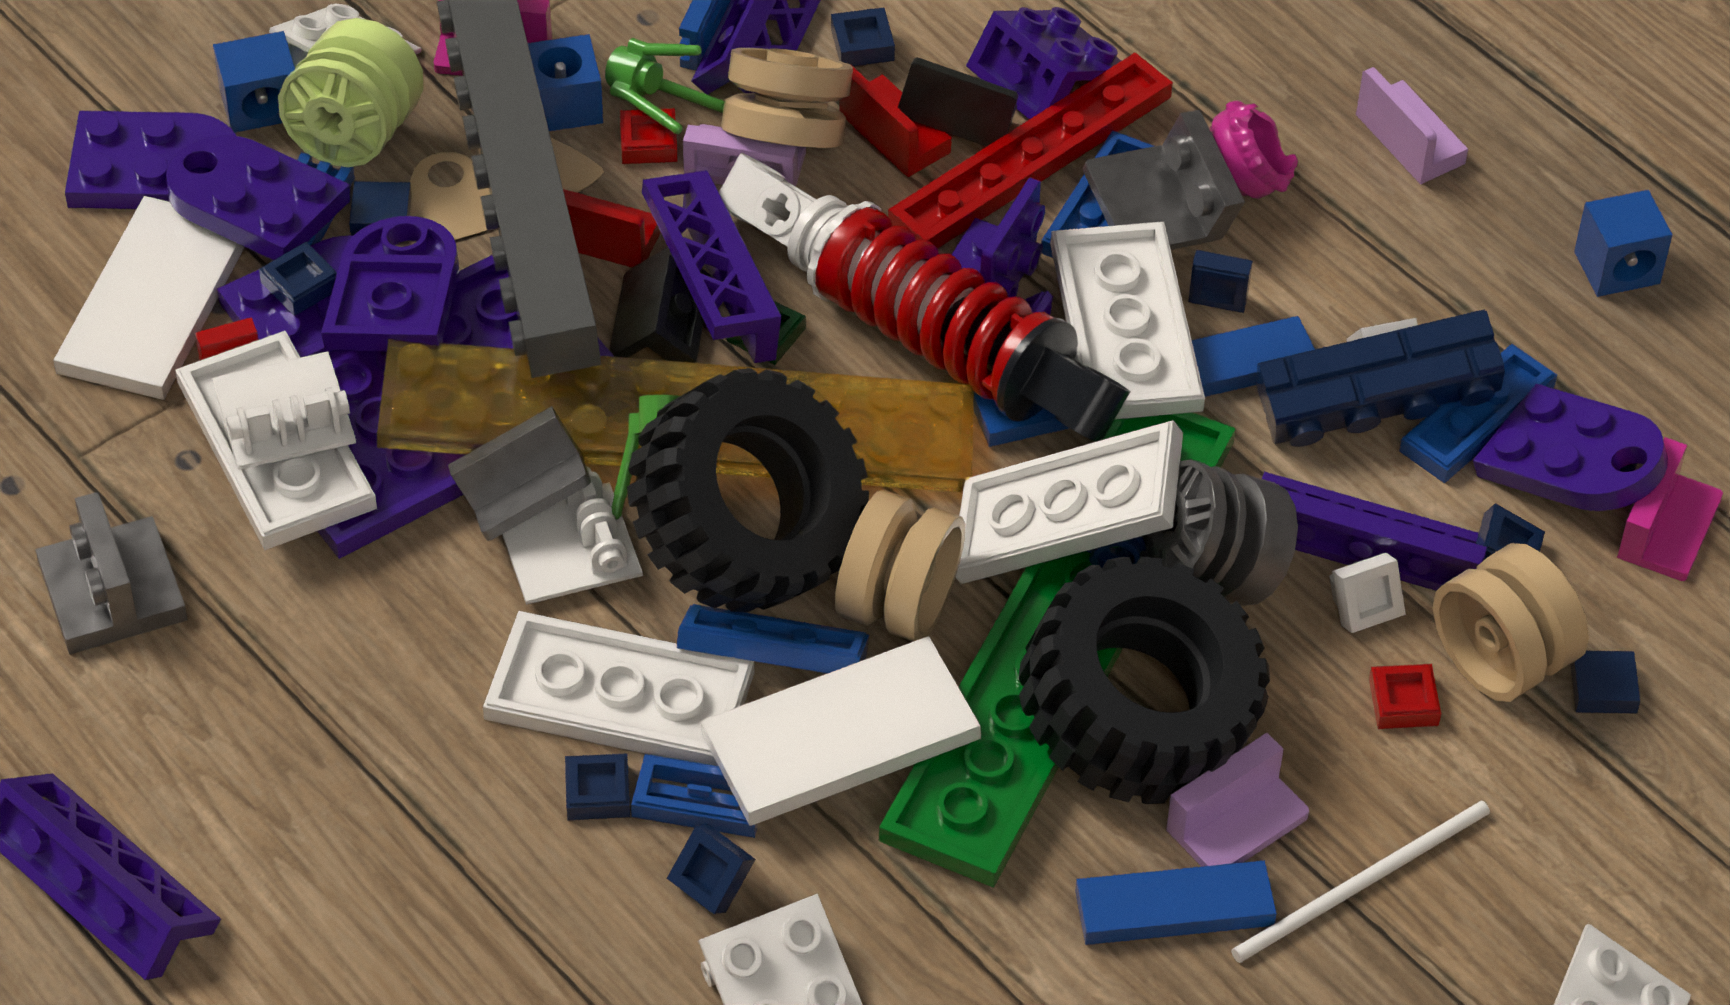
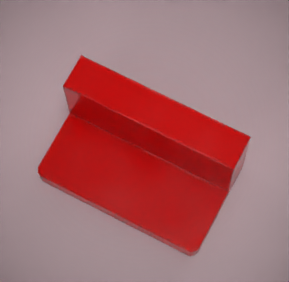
M853 67L850 94L839 101V111L844 114L846 120L903 174L910 177L951 153V136L941 130L912 121L898 108L902 91L882 74L868 81Z
M563 189L578 253L631 268L648 259L661 234L652 213Z

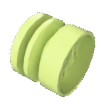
M361 18L338 21L320 36L308 51L307 56L297 64L295 70L284 80L278 95L279 116L288 135L305 153L319 161L347 168L365 165L380 154L386 143L393 137L397 127L403 124L416 107L424 89L423 69L414 50L392 29L377 21Z

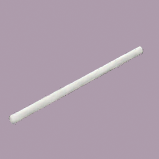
M1479 801L1231 950L1234 959L1238 963L1243 962L1490 814L1488 805L1484 801Z

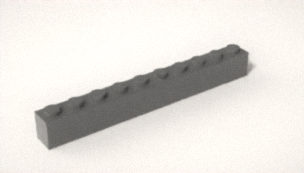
M517 0L436 1L442 33L453 32L454 34L453 38L445 39L451 72L462 70L463 76L454 77L460 111L471 109L472 115L462 116L468 149L479 148L481 153L471 156L477 189L489 188L490 195L480 196L486 229H498L499 236L489 237L496 272L504 270L508 272V278L499 279L505 314L517 312L518 320L508 322L515 357L527 356L531 378L601 365L596 323Z

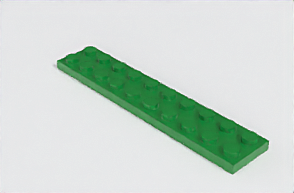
M1193 412L1123 418L1114 420L1103 440L1173 420L1183 432L1180 461L1192 459L1205 463L1210 467L1217 466L1221 468L1234 444L1236 428ZM1083 551L1025 568L958 687L980 724L981 739L914 764L879 826V842L990 887H995L1059 768L1049 758L1052 753L1049 745L1045 743L1040 746L1029 729L1034 715L1026 716L1022 711L1019 694L1024 686H1022L1018 679L1020 663L1027 652L1026 646L1057 592L1065 583L1073 582L1078 572L1092 565L1089 561L1090 553ZM1108 648L1097 651L1100 665L1107 677L1123 648Z

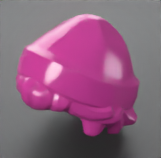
M1239 100L1231 101L1226 104L1225 110L1213 118L1210 131L1241 195L1260 199L1270 195L1275 190L1279 192L1287 191L1291 179L1295 176L1294 169L1298 165L1296 155L1286 156L1284 154L1274 120L1266 113L1255 109L1258 107L1256 104L1246 105Z

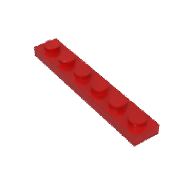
M1135 52L889 208L888 217L891 219L893 226H906L915 234L916 240H929L938 249L966 231L975 218L983 220L1014 200L1029 178L1038 181L1045 180L1105 141L1112 130L1119 132L1169 100L1172 96L1173 82Z

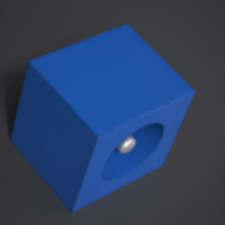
M284 31L213 44L219 89L228 123L233 132L236 133L283 123L279 116L278 95L284 80L295 70Z
M590 34L528 43L548 130L555 131L602 124L601 78Z
M1644 190L1585 202L1574 253L1596 296L1600 297L1660 284L1673 234L1650 191Z

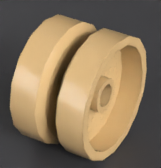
M732 49L728 72L729 80L737 87L755 93H739L725 99L721 128L737 136L776 144L816 148L841 146L843 144L846 117L837 108L828 105L826 102L838 101L849 96L853 67L838 60L795 50Z
M886 490L877 491L862 511L845 550L835 591V610L840 617L865 626L875 623L884 614L885 627L889 634L911 642L927 637L934 629L945 607L959 568L965 541L966 524L963 517L933 507L927 509L917 522L916 508L912 499Z
M1508 544L1482 561L1477 566V569L1464 571L1446 582L1435 592L1433 602L1436 629L1446 652L1460 673L1478 691L1495 701H1513L1542 682L1545 675L1553 676L1586 653L1589 641L1586 615L1576 592L1562 571L1543 553L1526 544Z

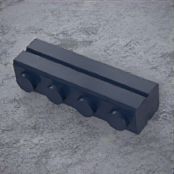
M1484 309L1260 362L1257 364L1256 384L1273 443L1279 444L1289 441L1290 445L1294 447H1303L1321 440L1325 432L1347 428V431L1350 433H1362L1377 427L1381 423V419L1401 414L1408 420L1421 419L1433 414L1439 405L1460 401L1463 406L1480 405L1492 399L1495 392L1501 391L1505 369L1497 341L1495 342L1494 332L1488 313Z

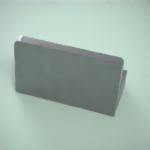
M552 406L448 465L452 478L475 511L480 530L487 541L502 535L591 483L580 449Z

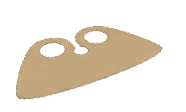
M551 138L563 189L578 193L602 176L604 173L603 168L589 157ZM441 152L421 160L414 168L410 179L412 193L410 216L427 218L441 224L452 234L454 240L487 231L480 196L490 195L489 188L477 189L472 160L466 155L457 152ZM444 161L454 162L463 169L464 175L462 180L454 186L439 187L429 180L428 173L431 167ZM408 241L410 245L416 243V241Z

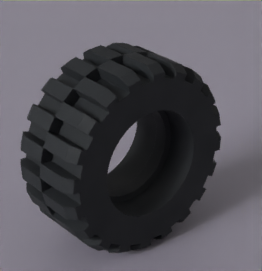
M751 368L737 369L725 376L719 374L705 381L657 412V418L647 423L638 437L639 445L642 447L632 452L628 469L631 475L636 476V482L627 486L628 504L630 507H637L639 518L633 521V525L638 538L646 537L653 550L647 554L658 570L666 567L673 574L669 581L685 594L694 589L698 591L696 599L700 603L713 608L726 604V608L731 612H749L756 608L765 610L784 603L828 581L831 574L840 570L854 527L869 501V491L862 490L861 480L868 477L864 458L857 459L852 446L858 442L850 427L843 430L836 420L840 413L828 400L819 403L813 398L815 393L813 388L800 380H796L788 385L786 384L787 376L780 372L766 369L757 374ZM722 442L736 445L756 457L770 474L780 501V522L774 540L761 537L745 528L727 508L719 490L716 474L717 456Z
M1142 556L1137 564H1132L1130 557H1120L1107 560L1103 568L1100 565H1091L1078 572L1073 582L1065 583L1057 592L1026 646L1027 652L1020 663L1018 679L1022 686H1024L1019 694L1022 711L1026 716L1034 715L1029 729L1040 746L1045 743L1049 745L1052 749L1049 758L1062 771L1069 767L1080 776L1077 782L1092 791L1095 790L1096 786H1100L1110 790L1109 798L1130 802L1133 795L1141 796L1143 804H1164L1170 794L1175 793L1208 770L1213 772L1226 764L1231 755L1242 749L1256 729L1258 720L1265 712L1269 698L1266 686L1270 682V671L1266 658H1259L1265 649L1256 628L1249 630L1245 623L1249 616L1237 600L1232 604L1222 596L1224 588L1211 578L1205 583L1194 577L1195 569L1180 563H1176L1174 568L1162 566V559ZM1108 648H1126L1155 658L1165 665L1179 680L1186 693L1190 710L1174 713L1160 712L1134 703L1120 693L1109 681L1100 665L1097 651Z

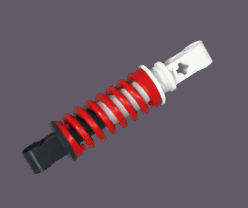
M740 153L719 191L729 214L757 227L788 247L787 251L790 262L807 272V281L812 286L814 295L824 301L835 303L846 312L856 313L857 318L865 324L878 327L882 334L893 341H900L903 347L914 355L924 356L929 364L936 369L946 370L949 376L960 384L970 385L972 390L982 398L995 400L1000 412L1013 421L1027 420L1044 408L1054 414L1055 418L1067 427L1098 442L1106 436L1131 392L1117 381L1075 360L1078 338L1076 330L1071 324L1063 319L1054 318L1046 312L1032 313L1030 304L1021 297H1008V293L1002 285L997 282L985 283L983 275L976 269L962 268L960 261L951 254H939L937 247L929 240H916L915 234L906 226H893L891 219L881 212V208L870 201L848 206L845 202L832 195L816 199L786 181L785 177L779 172L744 153Z

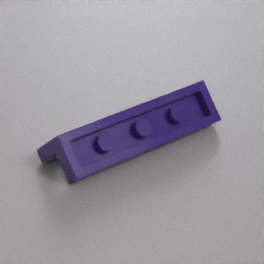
M731 0L691 82L707 95L730 82L728 72L732 49L762 48L797 51L821 0H799V8H789L787 0ZM767 20H777L783 40L781 45H771L765 24ZM739 88L743 93H755Z
M708 170L643 179L642 195L713 340L741 336L753 363L776 360L781 315ZM684 194L683 206L665 201L663 197ZM686 228L688 229L693 240H690L682 236V233L686 230ZM704 265L709 274L712 275V278L700 273ZM722 302H724L730 314L728 317H722L718 310Z
M1264 471L1262 479L1274 482L1285 488L1295 504L1298 523L1295 547L1297 551L1345 565H1351L1383 553H1388L1398 562L1400 581L1435 591L1464 571L1477 569V566L1485 560L1487 547L1476 544L1478 532Z
M53 773L1 779L0 853L144 980L163 976L180 940L214 934L221 918Z

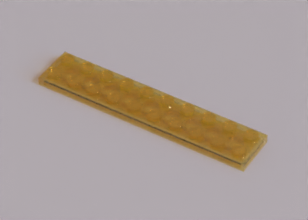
M388 339L377 430V448L468 454L552 406L576 443L585 464L621 466L628 438L629 413H639L640 396H681L719 374L725 376L733 370L751 368L759 374L766 369L600 356L601 365L531 378L527 356L515 357L514 350L510 348L439 343V346ZM768 369L786 375V384L788 385L796 380H800L815 390L813 398L819 403L828 400L840 413L836 420L843 430L850 427L858 442L852 446L857 459L864 458L868 477L861 480L862 485L963 493L965 480L972 477L974 391L970 385ZM722 442L717 456L716 474L771 478L766 468L752 454L736 445Z

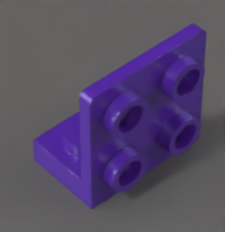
M1021 7L1017 11H993L966 67L984 81L1016 91L1019 95L1016 109L1028 119H1031L1069 95L1076 81L1092 80L1122 60L1117 57L1118 51L1113 45L1100 38L1092 37L1080 27L1081 20L1072 12L1060 7H1053L1051 10H1032Z
M1033 178L1027 180L998 226L975 218L952 253L960 261L962 268H974L983 275L985 283L997 282L1006 289L1008 297L1017 296L1019 281L1024 274L1031 276L1034 273L1042 254L1043 246L1037 242V233L1044 219L1045 205L1039 203L1041 181Z

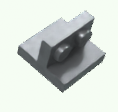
M99 492L77 497L74 499L79 523L69 525L72 539L35 549L69 655L188 620L184 601L153 516L110 527Z

